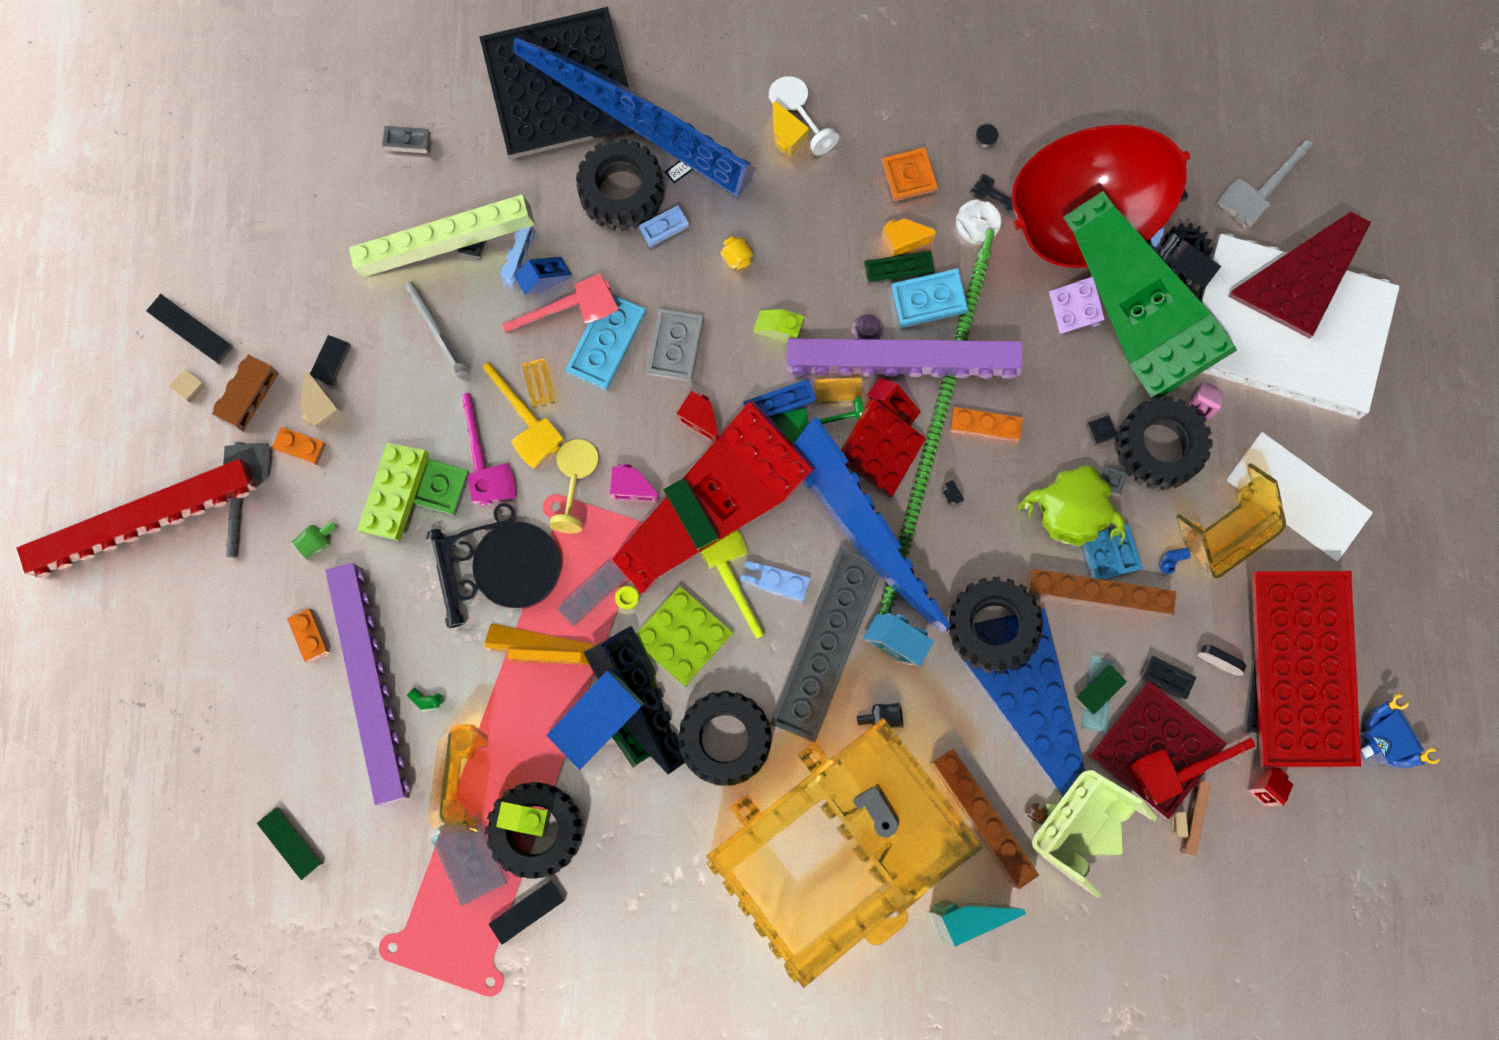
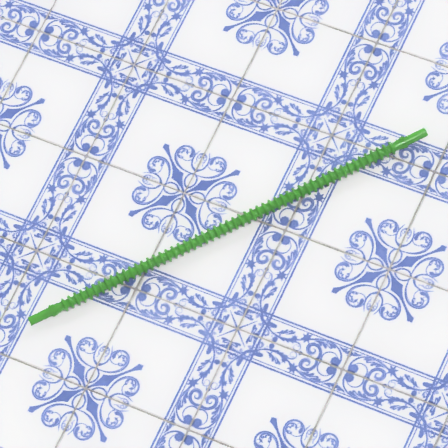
M986 230L982 248L978 251V262H975L976 268L973 269L975 274L971 275L973 280H970L971 286L968 287L970 292L966 293L968 297L966 298L968 313L960 316L961 322L958 323L960 328L956 329L958 334L954 336L956 339L954 341H968L967 335L970 334L968 329H971L970 323H973L971 317L975 316L973 311L977 309L975 307L978 304L976 299L980 298L978 293L982 291L980 287L983 286V283L981 281L985 280L983 275L987 273L985 269L988 268V258L992 253L990 249L994 238V230ZM946 375L942 379L944 381L941 384L943 389L939 390L941 396L937 397L939 402H936L938 408L934 409L936 414L932 416L934 420L930 422L932 427H929L931 433L927 434L929 438L925 441L927 446L923 447L925 452H922V456L924 458L920 459L922 465L918 466L920 471H917L918 477L915 478L917 483L913 484L915 490L911 491L913 496L909 498L911 500V503H908L910 509L906 510L908 515L904 517L906 522L902 523L904 528L901 529V532L903 534L899 535L901 541L898 542L902 546L899 552L904 559L910 553L907 549L911 548L909 542L913 541L911 535L915 534L913 529L917 527L915 525V522H918L916 517L920 515L918 510L922 509L920 503L924 502L922 497L925 496V493L923 491L927 490L925 484L929 483L927 478L931 476L929 474L932 471L930 466L934 465L932 459L936 458L934 453L938 451L936 449V446H939L937 440L941 439L939 434L943 433L941 428L945 426L942 422L946 421L944 415L948 414L946 409L950 407L948 405L951 402L949 397L953 396L951 391L955 389L953 384H956L955 378L957 377L955 375ZM889 584L888 587L884 588L886 590V593L883 594L885 599L881 600L883 605L878 614H891V608L895 606L893 600L897 599L895 596L897 592Z

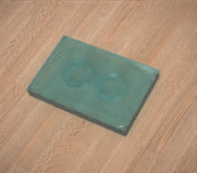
M474 816L431 838L461 906L507 884L499 863L495 862L491 856L493 854L492 850L487 847L486 841L488 839L478 816Z

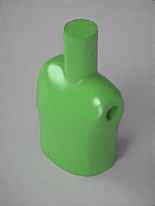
M332 521L328 522L321 529L316 525H310L291 542L303 557L308 560L316 553L328 547L329 541L326 536L337 527Z

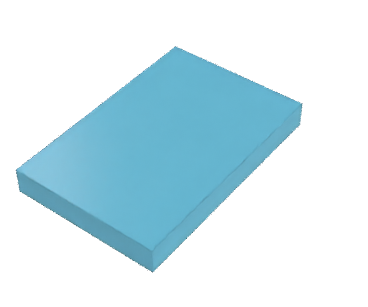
M959 268L891 284L901 328L968 313Z

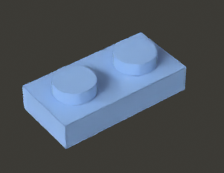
M677 205L638 227L651 248L689 227V223Z

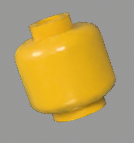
M733 235L723 242L724 247L720 253L730 269L740 271L753 262L754 252L744 237L736 239Z

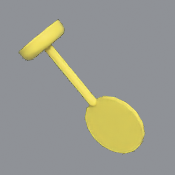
M582 439L568 441L561 446L557 453V465L563 474L571 477L565 514H557L550 519L549 526L556 531L570 534L582 531V521L572 516L571 510L577 478L589 476L598 464V453L595 447L588 441Z

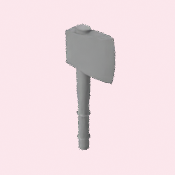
M1305 140L1300 147H1297L1292 156L1282 164L1281 168L1269 178L1259 191L1240 178L1236 180L1217 202L1219 206L1233 216L1239 224L1251 227L1269 207L1270 203L1266 200L1268 196L1312 147L1311 141Z
M413 282L406 283L405 288L410 294L409 297L413 299L457 377L465 376L468 373L466 367L439 327L431 310H429L421 297L420 291L417 290Z

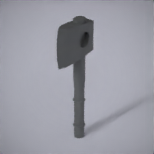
M234 442L233 445L224 446L223 465L241 459L249 464L253 479H266L270 462L269 443L246 444L244 442ZM235 497L229 500L227 558H236L238 523L240 521L239 510L242 498Z

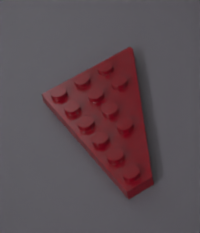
M1350 211L1233 289L1228 297L1310 339L1318 328L1371 221Z

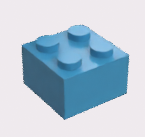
M890 613L886 615L876 614L863 637L865 641L899 663L919 667L934 643L932 639L927 637L928 632L917 626L913 628L908 624L909 620L899 614L894 616Z

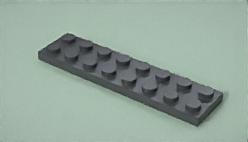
M840 547L770 723L774 727L814 743L880 578V575L862 555Z

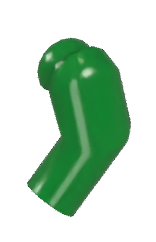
M413 688L407 694V697L422 711L436 710L444 702L441 694L435 693L433 696H423L417 688Z

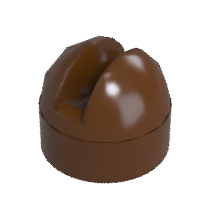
M1034 803L1025 814L1036 823L1042 825L1047 817L1046 807L1044 806L1040 810L1038 809L1040 803Z

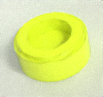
M631 586L621 587L615 595L616 604L623 610L635 608L639 601L637 590Z

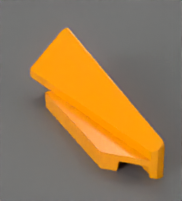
M491 624L484 648L488 651L508 652V659L513 662L589 665L583 652L595 644Z

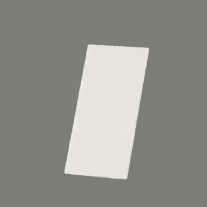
M1261 432L1226 479V481L1335 561H1339L1373 513L1263 432Z

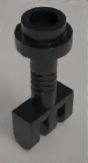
M982 174L979 178L980 181L975 183V188L970 190V195L980 201H983L986 196L994 198L1006 206V212L1014 213L1012 197L1010 198L993 188L995 180Z

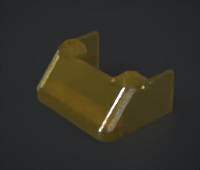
M1252 463L1247 465L1251 482L1243 486L1238 492L1239 505L1204 530L1200 524H1193L1181 514L1176 516L1184 544L1205 571L1214 578H1220L1279 536L1286 526L1278 481Z

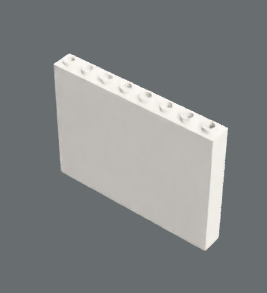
M1220 233L1213 243V251L1210 254V258L1222 267L1206 288H1201L1198 299L1214 316L1236 346L1237 351L1203 372L1360 419L1368 414L1399 285L1392 284L1389 280L1371 278L1365 273L1346 271L1313 337L1309 339L1228 297L1233 289L1287 253L1280 251L1276 247H1265L1258 245L1257 242L1252 240L1245 241L1236 238L1232 234Z

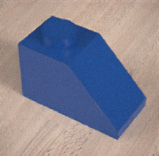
M562 257L528 260L514 277L524 294L527 295L542 293L570 278L572 274Z

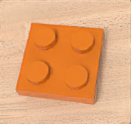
M925 147L882 158V166L894 202L937 191L938 186Z

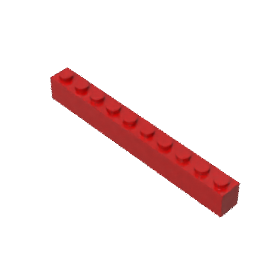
M237 459L16 547L24 574L43 578L50 575V571L71 567L75 561L91 559L95 557V553L100 551L114 550L120 543L136 541L140 538V535L145 533L159 532L162 529L161 527L165 525L179 524L184 521L183 518L190 515H201L210 507L224 506L228 503V500L235 497H246L250 495V491L257 489L249 464L241 459Z

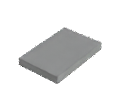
M659 308L646 370L647 375L692 382L704 315Z

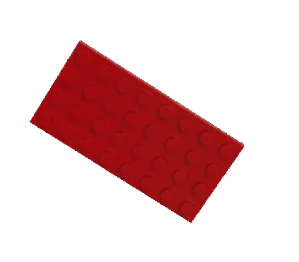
M1352 571L1252 572L1260 767H1361Z

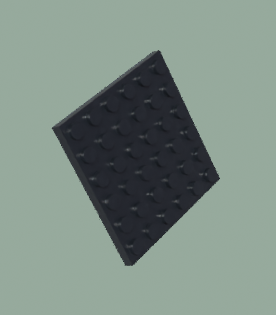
M608 7L479 36L509 159L632 130L514 53L513 41L515 38H519L581 63L629 88Z

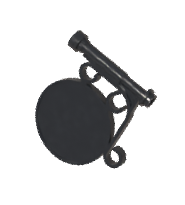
M501 503L495 507L493 514L497 521L496 523L468 529L445 537L441 529H433L427 532L426 541L432 542L437 564L436 569L447 612L445 618L447 629L465 625L464 616L458 610L460 608L458 598L461 601L469 602L481 591L488 600L500 607L526 609L545 600L556 587L561 573V557L555 542L544 530L533 524L513 522L515 511L510 504ZM503 508L509 509L511 511L510 517L507 520L500 521L498 518L499 511ZM493 529L483 537L476 550L467 541L459 542L461 546L469 547L470 553L467 557L460 558L452 554L455 544L464 536ZM473 559L472 569L476 584L470 580L460 581V586L468 584L473 588L470 596L463 597L459 591L452 560L467 563Z

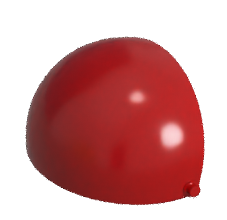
M1134 125L1098 126L1066 135L1038 151L1029 159L1017 175L1012 189V205L1016 221H1013V226L1015 230H1020L1026 243L1043 260L1061 267L1086 268L1088 266L1076 237L1063 217L1103 191L1114 207L1147 242L1170 219L1182 198L1187 179L1186 163L1187 160H1190V154L1188 151L1181 150L1174 141L1162 133Z

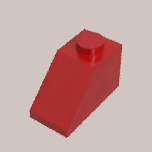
M879 378L866 395L869 400H877L908 425H911L921 412L898 383Z
M691 391L676 413L677 420L715 442L719 436L712 405L709 402L710 399L701 392L696 394Z
M1272 767L1266 768L1248 790L1266 807L1284 806L1294 784L1288 780L1289 776L1280 768Z

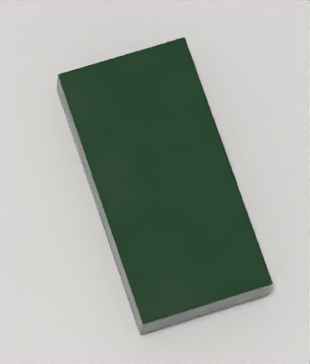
M1109 664L1075 699L1092 716L1127 681Z

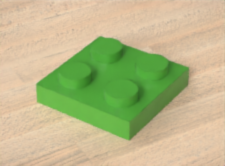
M428 459L413 504L455 516L469 471Z

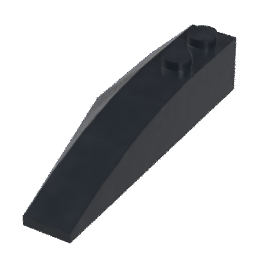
M632 625L584 651L583 653L598 680L607 670L611 669L644 703L625 725L647 753L667 774L672 773L683 765L685 761L679 750L680 747L676 733L671 731L669 725L671 720L669 711L664 710L661 698L664 697L662 690L657 688L654 676H656L654 666Z

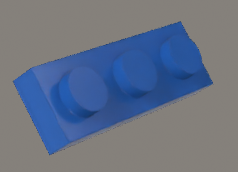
M809 379L743 401V405L745 407L749 401H754L769 418H773L816 403V397Z

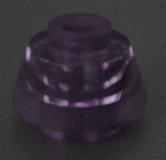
M863 314L853 322L852 333L855 339L879 340L883 333V325L878 317L872 314Z

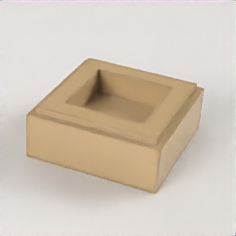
M186 369L170 385L173 390L188 402L204 386L201 381Z
M1174 812L1170 817L1172 836L1188 837L1186 812Z

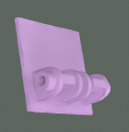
M1092 277L1049 291L1060 334L1088 325L1097 327L1100 325V321L1105 320L1097 287Z

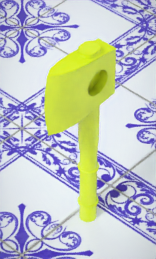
M739 530L700 554L708 569L717 567L755 638L759 639L765 634L728 564L730 561L749 554L745 541Z

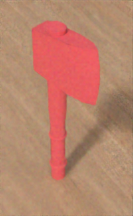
M597 274L574 284L576 293L556 300L521 317L512 319L502 324L506 333L577 304L580 305L585 323L602 319L619 308L610 293L611 287L608 280L604 281L601 275Z

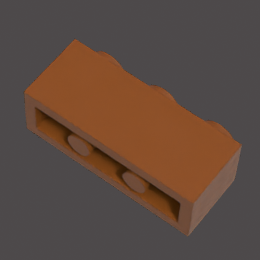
M248 354L240 362L234 378L227 383L226 391L222 398L216 401L212 414L224 423L244 432L279 373L271 365Z

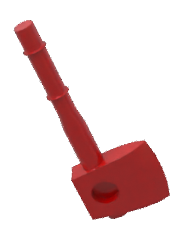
M1248 738L1177 772L1165 749L1146 755L1132 764L1131 768L1143 787L1142 792L1147 800L1150 799L1154 805H1157L1182 793V783L1218 764L1221 765L1222 762L1245 753V751L1255 747V742L1252 738Z

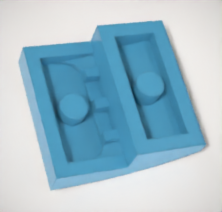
M1125 524V539L1122 545H1120L1121 538L1119 536H1114L1112 541H1109L1111 531L1115 529L1113 527L1098 532L1096 540L1081 546L1092 578L1108 580L1143 569L1129 524Z

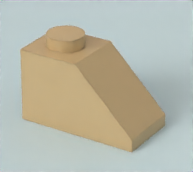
M309 372L304 375L300 408L304 412L301 417L309 426L313 424L319 428L340 413V410Z

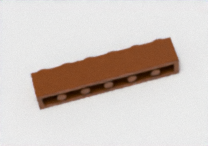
M1032 569L1027 574L1026 592L1028 594L1032 593L1036 599L1165 619L1174 615L1176 591L1038 569Z
M954 749L949 750L930 763L1014 889H1021L1037 878L1039 873Z

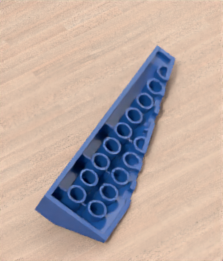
M816 416L794 443L816 468L803 482L804 486L808 490L811 489L837 526L874 570L922 617L942 634H945L951 626L935 599L932 597L928 599L927 586L922 579L915 578L912 562L909 558L904 559L900 554L899 549L902 546L880 512L875 514L873 511L875 506L872 498L868 493H862L859 484L860 479L855 472L850 474L846 466L847 458Z

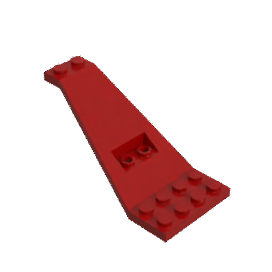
M749 401L683 477L719 540L697 551L666 497L612 560L641 594L647 593L664 574L787 501L816 468L754 401ZM713 483L716 485L715 490L712 487ZM728 500L731 501V507L727 503Z

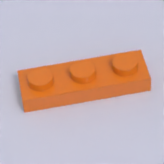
M954 407L950 432L1019 442L1023 418Z

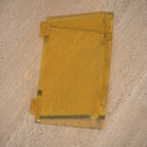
M456 725L438 739L428 811V823L436 831L477 834L478 821L469 817L467 813L468 808L457 801L461 759H474L476 750L487 748L488 735L475 725Z

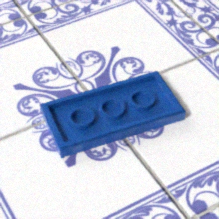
M609 669L546 736L581 770L644 703Z

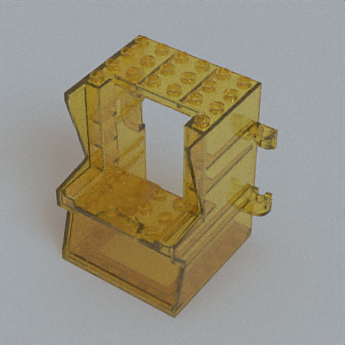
M884 718L831 759L827 757L816 742H813L800 752L798 757L811 774L762 813L748 794L738 800L730 809L744 827L706 856L709 860L706 863L715 876L720 873L724 877L725 881L722 884L731 896L733 894L738 896L740 899L738 902L739 908L746 917L750 914L755 919L753 926L762 938L765 936L769 938L770 942L768 944L777 959L783 957L786 961L784 963L786 973L794 983L799 981L803 988L863 938L872 945H881L906 925L908 921L906 909L918 901L931 887L984 848ZM816 751L820 759L814 763L810 755ZM877 783L899 817V826L896 833L888 838L879 836L876 833L874 821L865 806L858 810L853 802L857 795ZM822 801L824 805L820 808L829 820L834 818L839 826L836 829L845 841L851 840L855 845L852 849L861 862L869 863L871 866L868 870L877 883L879 882L883 885L794 955L731 870L811 807ZM746 806L750 813L743 818L738 810Z

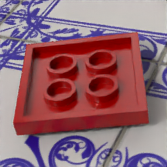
M870 399L841 451L848 460L846 466L886 496L893 497L926 437L877 400Z

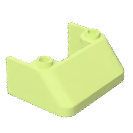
M1088 770L1079 775L1035 834L1032 845L1043 858L1099 899L1101 894L1086 879L1090 866L1086 859L1080 856L1108 817L1122 822L1129 819L1135 810L1154 822L1157 816L1143 800L1095 771Z

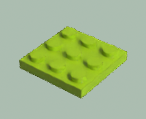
M679 586L636 635L646 653L686 687L733 635V632Z

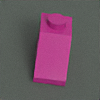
M618 464V467H612L610 496L612 499L647 502L659 501L656 490L636 468H632V465Z

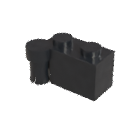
M1172 233L1162 248L1159 247L1156 251L1177 276L1180 273L1185 276L1183 281L1193 288L1197 284L1205 289L1222 267L1175 233Z

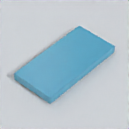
M612 293L611 295L619 309L602 319L589 322L565 369L566 373L604 390H608L647 312L646 308Z

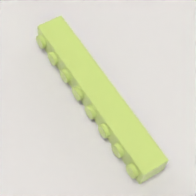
M522 194L349 247L353 268L363 277H367L535 226L531 206Z

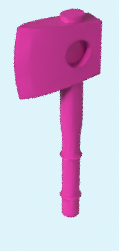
M464 393L461 396L474 473L467 475L472 502L481 506H488L492 502L515 499V482L509 463L489 468L485 467L471 393Z

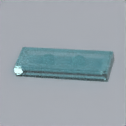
M609 560L567 598L557 610L574 627L617 588L626 577Z
M1090 657L1086 686L1109 664L1115 668V660ZM1111 698L1092 716L1083 707L1081 729L1103 733L1107 731Z

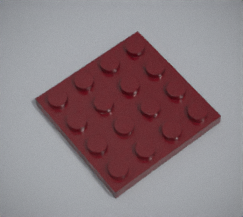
M1147 681L1088 756L1164 819L1169 820L1204 773L1182 783V793L1154 805L1150 799L1147 800L1142 792L1143 787L1136 778L1131 765L1146 755L1165 749L1177 772L1196 762L1205 760L1215 753H1220L1227 743L1153 683Z

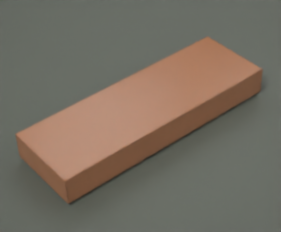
M1198 781L1194 786L1187 817L1188 837H1183L1181 854L1188 856L1197 855L1211 783Z

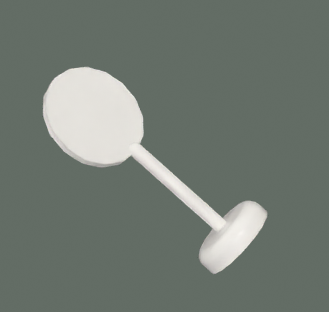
M785 76L772 83L769 89L771 104L777 101L788 111L798 110L816 134L810 142V149L813 154L822 155L830 151L837 144L839 134L833 128H826L820 131L802 106L808 99L806 84L801 79L793 76Z

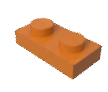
M281 427L272 448L317 465L326 444L320 440Z
M306 609L287 618L304 662L312 661L329 653L311 609Z

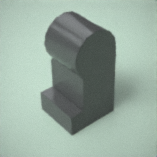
M878 783L854 798L853 802L858 810L865 806L874 821V829L879 836L888 838L896 833L899 826V817Z

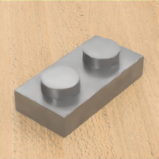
M384 126L382 148L386 151L428 154L431 132L429 129Z

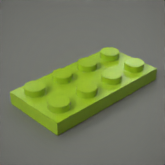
M386 443L357 531L395 541L401 540L430 454L429 452L422 449Z

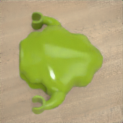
M1082 465L1073 470H1065L1058 473L1054 484L1044 489L1033 490L1019 504L1018 515H1020L1022 509H1028V518H1030L1033 510L1032 504L1038 502L1043 512L1042 525L1049 532L1051 539L1060 541L1063 544L1080 547L1087 542L1096 540L1098 532L1106 529L1110 524H1113L1115 529L1111 531L1109 541L1111 542L1114 536H1119L1121 538L1120 545H1122L1125 539V521L1123 516L1115 510L1109 500L1112 488L1101 477L1097 469L1090 465Z

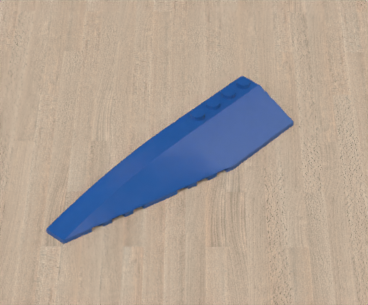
M519 38L514 39L513 46L516 55L736 198L740 196L752 179L755 168L750 162L734 155L727 147L717 144L710 136L697 131L690 123H685L644 96L600 72Z

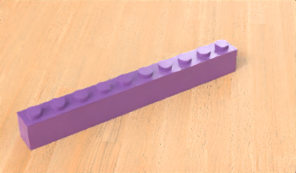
M788 339L787 369L788 372L798 376L805 375L806 373H815L819 376H826L829 373L851 376L852 373H859L867 377L875 376V374H885L888 377H896L899 374L920 377L922 374H928L937 378L945 377L946 375H955L958 378H966L969 375L991 378L993 375L1012 379L1021 375L1022 341Z
M355 563L326 569V577L374 804L381 806L409 798L408 792L411 791L408 777L405 778L403 772L406 763L404 755L399 753L398 744L401 743L398 730H394L393 721L396 717L393 707H389L388 697H390V689L383 679V674L385 673L384 662L382 659L379 660L378 656L380 642L377 636L374 637L373 633L375 619L372 613L369 614L370 596L367 590L364 591L363 582L366 581L365 573Z

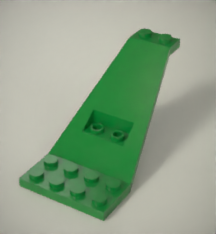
M1103 191L1063 217L1076 237L1129 365L1151 398H1161L1237 351L1234 343L1210 311L1114 207Z

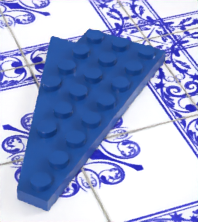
M1045 608L1041 609L1043 630L1038 649L1035 654L1031 655V659L1026 664H1020L1019 669L1014 671L1008 669L1003 674H998V671H991V674L984 673L982 668L978 667L976 670L970 667L968 661L964 662V664L1063 798L1079 775L1085 772V767ZM1015 615L976 622L974 627L977 638L982 642L990 645H1004L1016 637L1019 623Z

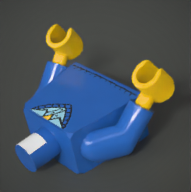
M1396 693L1392 702L1387 701L1371 711L1365 722V730L1361 732V736L1366 743L1360 746L1361 759L1363 761L1374 757L1378 764L1386 763V765L1392 768L1409 769L1424 765L1426 761L1436 764L1441 760V758L1432 760L1429 757V752L1437 751L1438 749L1436 748L1428 749L1425 754L1420 753L1424 749L1400 710L1407 708L1409 701H1406L1404 704H1399L1396 701L1397 698L1403 696V693Z

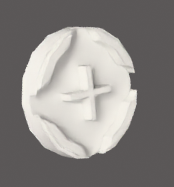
M974 199L966 202L959 209L956 216V229L959 235L965 241L972 244H983L987 229L994 230V237H996L1001 226V216L998 209L988 201L984 202Z

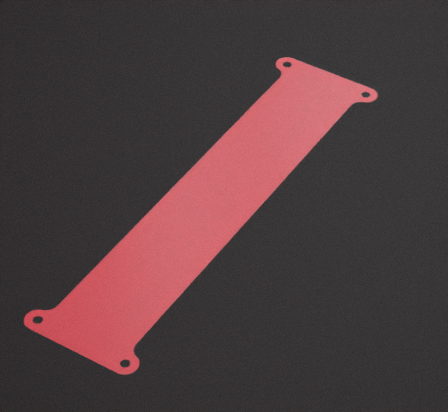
M559 494L548 496L543 503L545 515L551 519L554 515L565 514L568 497ZM573 499L571 515L582 521V531L570 534L552 529L550 537L555 542L561 557V573L558 583L545 600L535 606L522 609L516 628L596 645L608 638L618 610V605L615 601L616 592L621 587L626 586L628 581L627 576L612 559L644 522ZM552 503H559L560 509L553 511L551 509ZM508 652L506 653L407 924L401 932L386 935L379 944V953L384 960L484 996H495L502 990L504 979L494 966V955L499 940L488 924L512 907L522 877L514 876L509 871L506 872L501 868V864L495 862L492 858L493 852L491 849H488L486 841H489L488 834H485V826L489 824L487 817L489 812L493 811L495 801L501 799L505 791L515 788L516 785L540 782L555 786L565 755L546 735L589 690L594 677V672L590 665L513 662L508 659ZM533 806V807H532V808H537V809L546 810L545 808L539 807V806ZM512 831L515 844L522 851L531 854L537 835ZM390 943L397 945L396 952L390 953L388 951ZM488 977H492L495 980L493 987L485 985V980Z

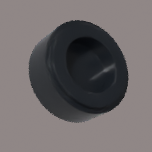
M990 124L981 125L975 135L976 143L982 148L993 147L999 136L998 130Z

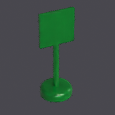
M862 397L854 398L853 405L855 411L822 418L819 421L822 424L853 417H856L858 421L864 411ZM806 408L790 411L772 418L773 423L793 444L810 423Z

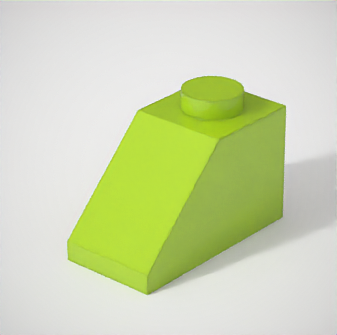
M783 309L760 310L753 332L788 343V339H799L804 326V316Z
M501 802L496 827L544 837L547 834L551 811Z

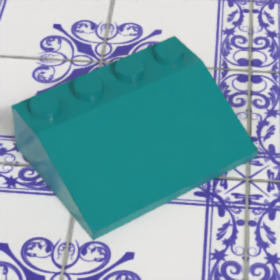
M947 899L934 904V910L930 911L941 939L954 947L1026 915L1024 909L1010 905L950 902Z

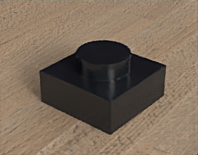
M1109 415L1086 424L1094 446L1117 437V432Z
M954 480L944 484L941 494L947 505L951 504L953 509L962 505L964 498Z

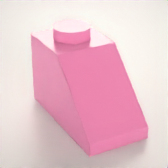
M1202 382L1195 389L1187 406H1195L1198 409L1196 413L1199 416L1204 415L1206 420H1209L1220 409L1224 393L1219 391L1215 385Z

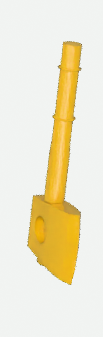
M487 362L482 368L529 426L528 429L516 436L511 442L520 457L534 469L551 454H556L561 448L560 445L564 442V439L547 418L539 421L501 377L498 370L490 362Z

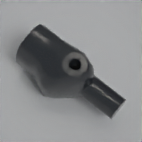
M875 704L872 706L871 714L857 716L858 726L872 724L876 732L903 728L901 704Z

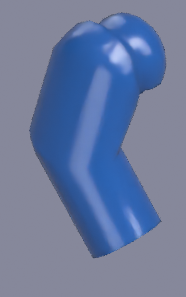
M1189 548L1167 551L1160 562L1161 571L1166 574H1173L1178 561L1191 558Z

